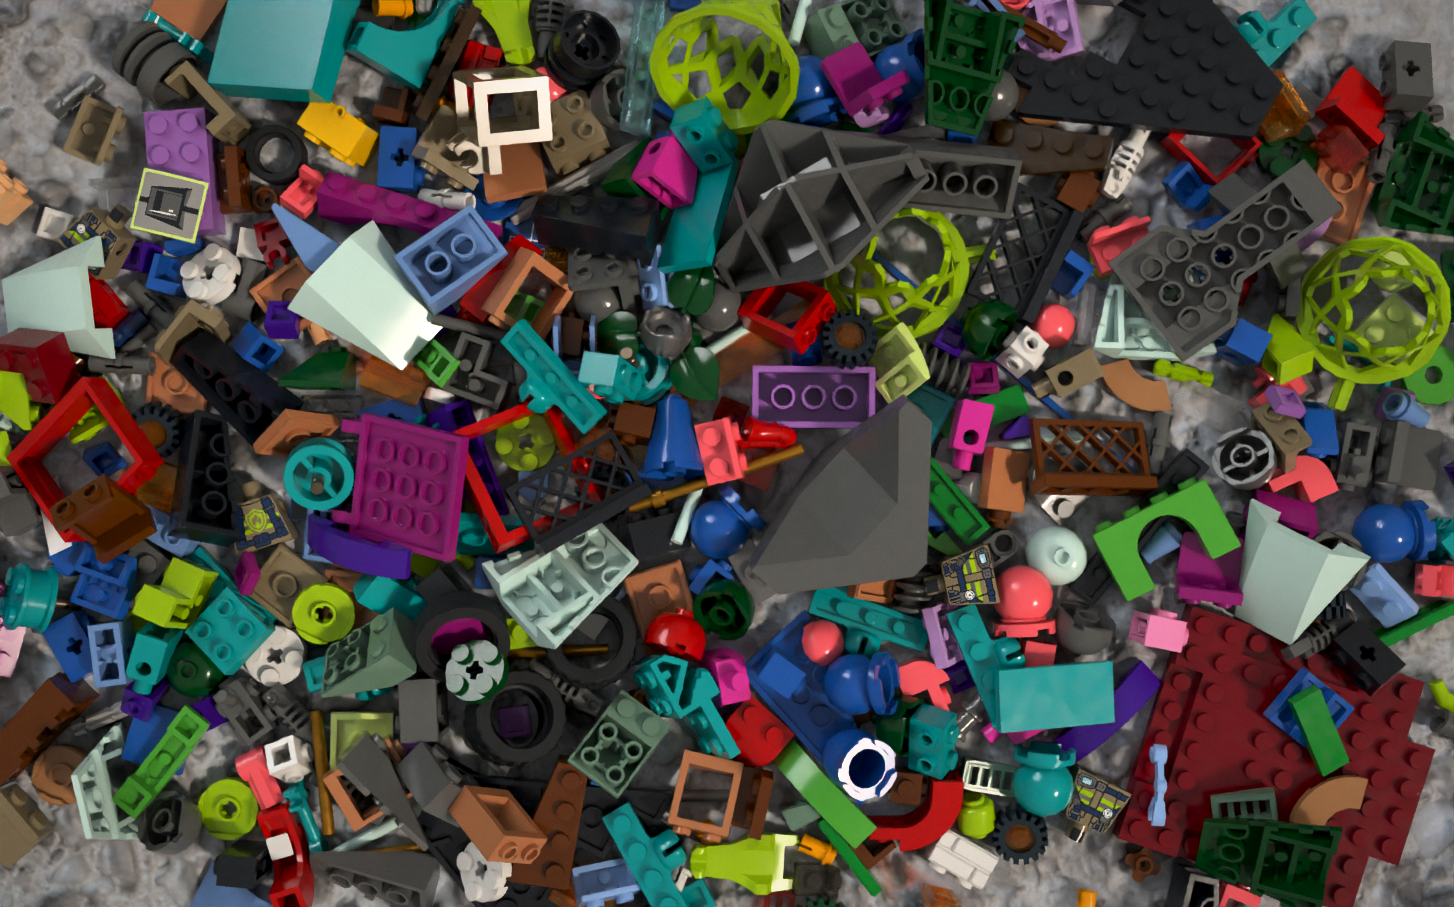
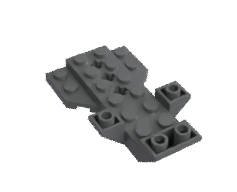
M1305 159L1259 192L1254 190L1235 173L1230 174L1207 191V194L1225 217L1205 231L1159 225L1107 264L1126 288L1125 291L1158 335L1164 338L1181 362L1189 359L1236 325L1243 280L1257 270L1264 267L1281 290L1309 271L1297 242L1341 210L1342 207ZM1216 250L1220 253L1228 252L1229 257L1226 258L1228 261L1227 265L1223 262H1216ZM1191 268L1194 271L1199 269L1202 271L1203 276L1200 277L1202 279L1201 284L1197 281L1191 282L1188 276L1191 275L1189 273ZM1165 287L1168 290L1176 289L1178 294L1174 296L1177 299L1174 303L1172 300L1165 301L1162 295L1165 294L1163 291Z

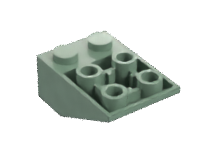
M847 0L817 10L806 21L803 30V36L814 56L825 59L859 42L863 45L872 62L876 60L878 54L883 49L903 42L908 35L891 0Z
M393 607L382 615L376 616L361 628L355 629L340 641L332 643L325 653L326 659L322 676L321 697L328 698L393 687L414 675L417 668L413 638L415 622Z
M621 690L567 762L618 799L658 747L671 725L624 690Z

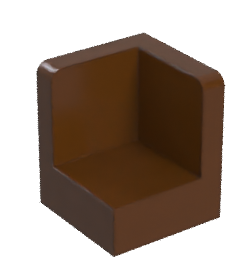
M403 86L402 90L386 87L381 105L374 104L371 116L379 123L396 127H408L412 112L411 106L416 94L411 88Z
M869 836L856 849L849 844V847L868 870L897 847L894 840L888 843H880L870 840Z

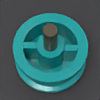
M638 337L640 348L636 356L629 347L623 348L620 354L623 359L641 372L642 385L640 391L636 393L635 401H639L644 404V407H648L663 399V396L670 390L672 386L670 378L672 363L668 357L664 359L660 356L655 357L647 349L641 337Z
M312 437L298 443L288 455L283 474L286 491L297 504L311 510L333 508L341 504L352 490L355 474L354 460L349 450L332 438Z
M21 562L15 568L10 567L8 569L5 584L7 585L5 596L0 598V615H2L3 625L6 630L26 627L31 628L33 633L41 634L48 627L55 608L73 611L81 610L82 606L69 602L70 598L57 596L58 573L55 568L46 567L43 570L30 569L27 563Z

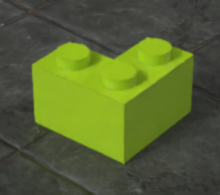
M173 557L164 570V579L161 585L144 584L143 588L137 593L132 614L161 627L188 629L201 615L219 572L189 559Z

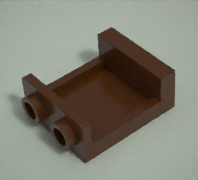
M102 474L49 507L54 528L58 532H63L69 528L88 541L94 547L96 558L104 564L157 532L151 509L105 474Z

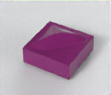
M997 362L970 363V376L967 381L968 394H998L1000 385Z
M243 552L233 571L241 595H251L261 576L254 552Z

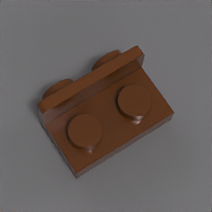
M237 145L224 146V154H217L216 156L221 213L224 215L252 213L250 173L245 151Z
M745 765L742 771L731 825L748 829V838L761 840L774 783L773 771Z

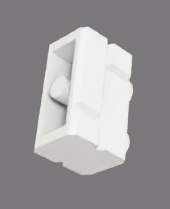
M952 827L939 839L929 844L925 850V855L930 861L928 865L941 874H945L946 870L956 875L955 881L970 890L972 886L980 890L983 889L990 873H992L999 860L994 851Z

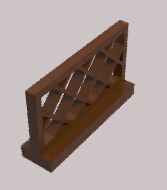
M1032 418L1029 420L1036 480L1031 482L1033 494L1143 497L1158 488L1157 476H1150L1143 422ZM1039 427L1048 428L1056 436L1050 444L1040 436ZM1069 428H1074L1084 437L1078 445L1065 435ZM1096 429H1102L1111 438L1105 446L1092 435ZM1124 430L1134 431L1135 443L1132 447L1120 436ZM1059 440L1072 451L1066 459L1053 449ZM1086 441L1099 451L1093 460L1080 449ZM1114 441L1126 452L1121 460L1108 450ZM1047 454L1060 465L1056 471H1045L1043 458ZM1074 455L1087 465L1083 472H1078L1069 464ZM1102 456L1115 466L1110 473L1105 472L1096 464ZM1129 457L1138 463L1140 473H1132L1124 465Z

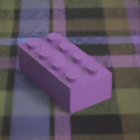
M205 107L144 112L148 169L209 183L197 237L226 235L225 216L221 213L216 161L217 154H220L219 139L213 136L205 127L216 115ZM162 236V238H164V239H172V238H168V237Z
M752 366V416L759 421L766 420L767 423L775 421L777 425L783 424L792 429H853L875 414L876 367H855V369L850 370L849 367L841 369L839 366Z

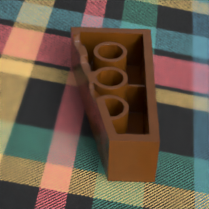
M59 672L53 677L48 678L17 714L3 725V729L0 731V787L15 781L71 725V722L76 720L100 696L84 679L71 683L66 673L62 674Z
M559 754L531 818L548 840L540 850L539 856L531 864L511 863V877H507L506 881L568 890L588 778L567 762L570 757L569 755Z

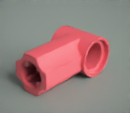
M262 744L235 758L237 772L245 782H249L261 810L285 800L283 797L285 790L280 779L269 775L264 748L267 744Z

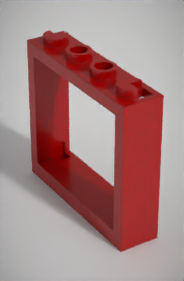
M82 376L6 457L53 526L49 507L66 498V496L41 460L94 404H96L136 460L116 481L118 485L135 496L136 490L144 482L152 479L156 474V470L164 463V460L105 378ZM69 528L63 532H58L65 543L87 542Z
M530 400L455 430L453 433L469 436V440L533 415L536 412L526 408L532 401ZM554 404L542 415L563 457L576 451L574 447L575 438L569 428L565 429L560 419L562 418L559 406ZM468 452L464 488L496 554L531 539L524 526L507 532ZM580 457L573 459L570 471L587 476L589 467L586 459ZM575 479L582 493L585 481ZM590 483L586 499L599 503L602 498L600 487ZM579 502L559 510V515L570 518L576 516ZM584 504L582 512L592 506ZM545 516L533 521V526L538 535L549 531L552 517ZM557 519L555 527L565 521Z

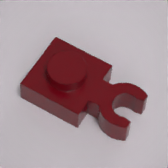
M277 217L254 224L257 246L268 267L274 269L273 262L278 257H281L286 265L290 264V256L285 248L292 246L291 241Z

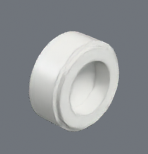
M428 387L426 388L424 398L448 405L455 402L456 396L450 392Z

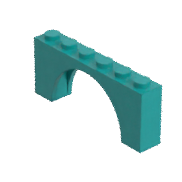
M439 0L434 10L424 21L404 31L385 29L370 21L358 22L345 50L403 86L420 88V86L427 82L425 77L433 59L439 56L442 40L446 32L450 31L454 26L455 13L459 5L464 3L465 0Z

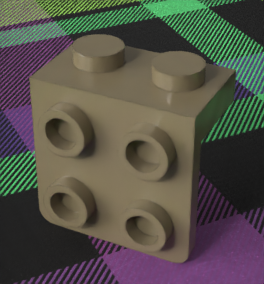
M577 90L550 103L553 140L541 142L558 178L569 176L580 170V168L612 152L600 122L591 111L590 100L584 90Z
M85 95L62 151L96 166H101L103 161L106 163L110 162L116 145L111 144L114 133L117 135L122 133L128 118L122 115L124 108L120 106L115 108Z
M440 105L437 107L410 156L421 162L419 167L434 176L439 173L445 177V183L455 190L461 191L462 188L474 191L479 180L470 175L467 169L460 166V162L468 159L469 150L463 151L458 156L454 150L451 151L446 145L449 139L458 134L455 111L446 105Z
M191 299L187 305L179 307L174 315V321L168 329H163L157 335L154 341V351L167 366L173 367L171 361L181 345L197 337L201 331H208L226 345L230 343L233 336L228 329L230 325L222 319L224 315L211 305L205 308Z
M17 783L0 790V863L8 868L18 862L55 830L53 825Z

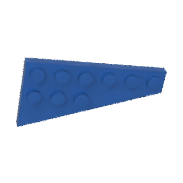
M804 609L750 657L745 664L751 686L823 765L822 754L828 740L838 731L851 728L857 729V726L851 714L840 712L827 699L823 688L825 673L829 665L819 666L811 661L803 651L801 641L804 632L803 627L811 623L806 609ZM773 645L800 663L805 669V680L807 682L797 696L792 693L790 698L786 699L757 678L756 669ZM853 798L859 806L865 802Z

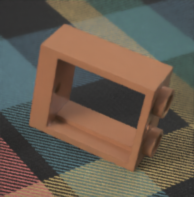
M520 247L481 309L490 315L488 318L489 322L502 330L506 326L511 329L517 321L504 313L529 271L533 270L555 286L552 294L531 325L534 331L544 340L553 326L555 315L561 314L574 292L569 290L568 276L536 252Z
M387 735L383 738L388 744L387 750L396 765H398L407 753L399 739L393 741L390 735ZM334 767L323 774V781L350 826L356 832L384 813L379 810L377 804L362 812L340 777L343 773L337 767ZM404 786L408 797L411 798L413 795L408 787Z
M684 750L667 826L673 827L672 832L685 836H690L691 831L703 834V840L720 843L721 838L727 840L744 763ZM688 767L733 777L722 827L677 817Z
M464 785L448 810L486 861L531 864L539 856L540 850L548 840L509 790Z

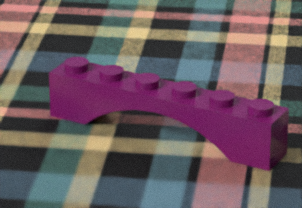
M331 171L328 172L317 191L319 217L347 226L357 223H368L373 220L375 223L406 228L424 236L458 213L451 209L441 208L438 205ZM484 220L502 244L503 226Z

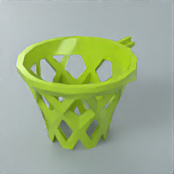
M703 0L699 5L675 14L657 33L649 62L650 74L660 97L674 112L680 106L708 97L713 106L719 109L725 124L737 136L738 146L735 153L737 158L747 152L746 134L753 133L754 128L769 119H782L796 99L800 66L795 52L783 33L780 3L778 0ZM709 15L730 16L752 24L768 35L769 41L763 35L756 37L745 52L739 37L730 35L718 43V24L714 18L706 19V17ZM707 31L706 50L691 56L694 43L702 32ZM681 39L688 42L684 61L668 65L667 57L677 41ZM731 50L736 66L721 79L718 58ZM760 50H762L764 53V68L758 79L750 65ZM706 70L712 90L697 99L688 91L689 72ZM769 71L779 73L778 90L772 98L762 89ZM674 74H682L681 83L673 76ZM740 82L751 95L743 109H729L723 93Z
M915 208L901 209L892 219L913 216L939 233L944 251V259L939 274H933L916 289L909 282L901 280L887 283L886 273L882 265L871 260L877 245L878 236L876 234L864 247L861 255L857 254L850 261L856 270L853 287L839 284V271L827 278H822L823 287L830 292L837 307V314L841 310H844L845 314H849V310L854 309V314L859 315L860 297L876 299L884 313L871 318L873 320L872 325H876L878 329V340L900 324L896 317L899 313L910 307L924 310L914 325L907 326L914 339H917L937 330L958 308L968 283L969 265L979 262L987 244L965 247V243L957 228L940 212L924 211ZM996 249L993 250L990 256L991 261L996 260ZM864 271L874 274L875 288H860ZM949 281L948 296L939 305L934 304L942 286ZM933 286H935L936 291L931 299V302H929L923 297ZM843 293L853 296V307ZM902 293L907 299L906 302L893 310L887 296ZM889 320L894 327L877 323Z
M1387 236L1351 239L1325 252L1309 271L1304 274L1301 280L1299 315L1294 320L1298 334L1313 345L1315 349V362L1337 377L1327 406L1345 411L1355 383L1381 384L1410 376L1431 361L1446 336L1451 321L1450 288L1437 263L1415 245ZM1369 250H1379L1374 254L1363 252ZM1389 251L1400 253L1411 266L1399 265L1382 256ZM1351 254L1368 258L1359 268L1340 272L1341 259ZM1377 259L1390 265L1387 268L1371 267ZM1333 266L1332 274L1322 278L1324 274ZM1411 270H1416L1418 276L1414 274ZM1356 275L1354 284L1341 290L1339 277ZM1402 275L1416 284L1425 295L1428 306L1425 324L1420 333L1404 346L1372 348L1369 341L1350 330L1353 322V310L1348 300L1361 292L1369 278ZM1424 275L1431 277L1435 285V296ZM1331 282L1332 297L1320 309L1312 298L1314 290L1320 285ZM1335 305L1341 314L1337 325L1325 316ZM1311 309H1312V310L1314 311V313L1316 314L1315 319L1313 318ZM1436 318L1437 325L1435 331L1431 336H1429L1430 330ZM1321 321L1334 333L1335 347L1320 342L1317 328ZM1344 340L1357 345L1359 351H1343ZM1413 352L1396 366L1389 364L1404 354ZM1344 355L1362 356L1373 364L1363 368L1352 366L1346 363ZM1393 355V356H1391L1390 358L1384 360L1383 362H1381L1380 360H1378V359L1376 358V357H1382V356Z

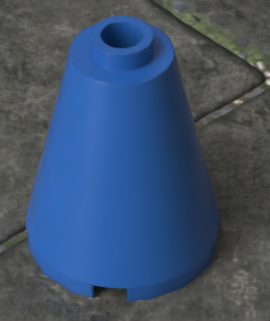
M678 394L664 395L663 400L658 401L643 466L644 474H646L647 478L674 481V477L684 476V480L701 477L704 475V464L688 402L681 399V395Z

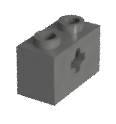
M1394 40L1389 48L1381 54L1378 64L1379 70H1382L1380 96L1383 97V107L1385 110L1421 112L1434 97L1431 43Z

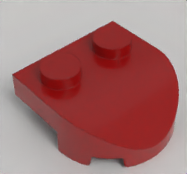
M752 695L750 700L742 701L730 716H727L724 720L728 731L741 752L732 760L744 763V766L761 767L770 763L795 735Z

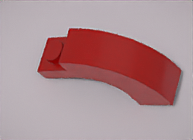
M521 234L510 240L504 246L508 255L465 293L459 303L462 307L456 318L488 326L490 324L488 321L490 315L481 308L519 248L523 247L532 250L540 256L543 254V251Z
M949 770L942 780L928 776V788L924 801L918 808L908 814L867 815L877 826L869 835V839L880 843L897 840L900 851L919 849L939 839L955 822L961 809L964 781L959 770Z
M288 802L259 811L256 818L265 839L287 833L294 853L291 856L273 861L274 880L268 895L273 907H311L314 898V874L311 872L309 844L302 823H296L293 813L289 812L290 806Z

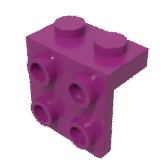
M859 42L826 57L820 62L821 69L850 117L864 109H867L869 113L885 103L884 98L887 103L901 95L903 93L901 87L911 81L905 69L883 81L863 45Z
M1184 531L1182 533L1183 538L1180 543L1174 581V590L1177 597L1182 598L1183 602L1189 604H1200V601L1213 602V605L1221 608H1231L1232 605L1242 606L1243 593L1238 584L1244 539L1236 536L1241 544L1240 547L1211 560L1207 559L1193 531Z

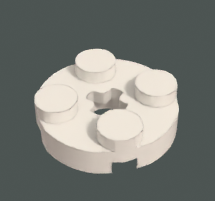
M215 243L209 244L205 249L197 253L191 261L185 262L180 269V275L183 277V289L186 295L199 304L207 303L209 305H215L226 299L236 287V284L233 283L236 273L239 276L241 273V265L238 258L226 248L220 247Z
M274 625L276 630L245 662L249 673L265 686H274L278 682L284 685L296 679L303 672L302 663L306 661V654H308L307 645L304 638L294 628ZM271 648L282 650L283 654L280 656L282 661L280 663L270 659Z
M472 841L467 845L464 852L458 854L457 867L460 870L465 896L469 901H479L481 903L496 901L506 893L508 887H504L506 877H511V863L486 861Z

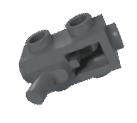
M1348 418L1347 422H1340L1336 427L1339 454L1327 457L1324 464L1331 471L1337 487L1341 491L1354 492L1355 487H1367V483L1372 478L1373 466L1371 461L1373 453L1378 447L1379 438L1376 435L1378 428L1367 426V420ZM1351 436H1352V437H1353V444L1350 446V440H1351Z
M232 676L218 686L220 691L213 696L216 702L215 707L221 716L229 719L234 726L233 732L241 742H245L247 746H250L258 741L262 745L276 735L273 729L280 724L274 712L259 696L262 690L254 679H247L245 676L236 679L235 676ZM256 716L263 726H258L255 723Z

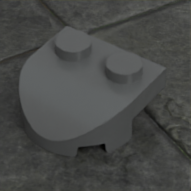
M1059 453L1064 459L1068 457V454ZM1048 454L1043 458L1045 471H1056L1060 466ZM1074 457L1069 461V464L1078 472H1083L1087 468L1084 463ZM1034 463L1028 471L1027 476L1030 478L1029 490H1026L1029 499L1032 503L1038 505L1057 526H1064L1091 497L1084 495L1033 494L1031 482L1036 480Z

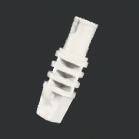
M1131 129L1127 139L1118 144L1117 150H1115L1113 157L1110 159L1108 170L1103 174L1098 188L1100 193L1109 199L1118 198L1131 180L1132 174L1136 171V167L1144 155L1142 147L1151 131Z

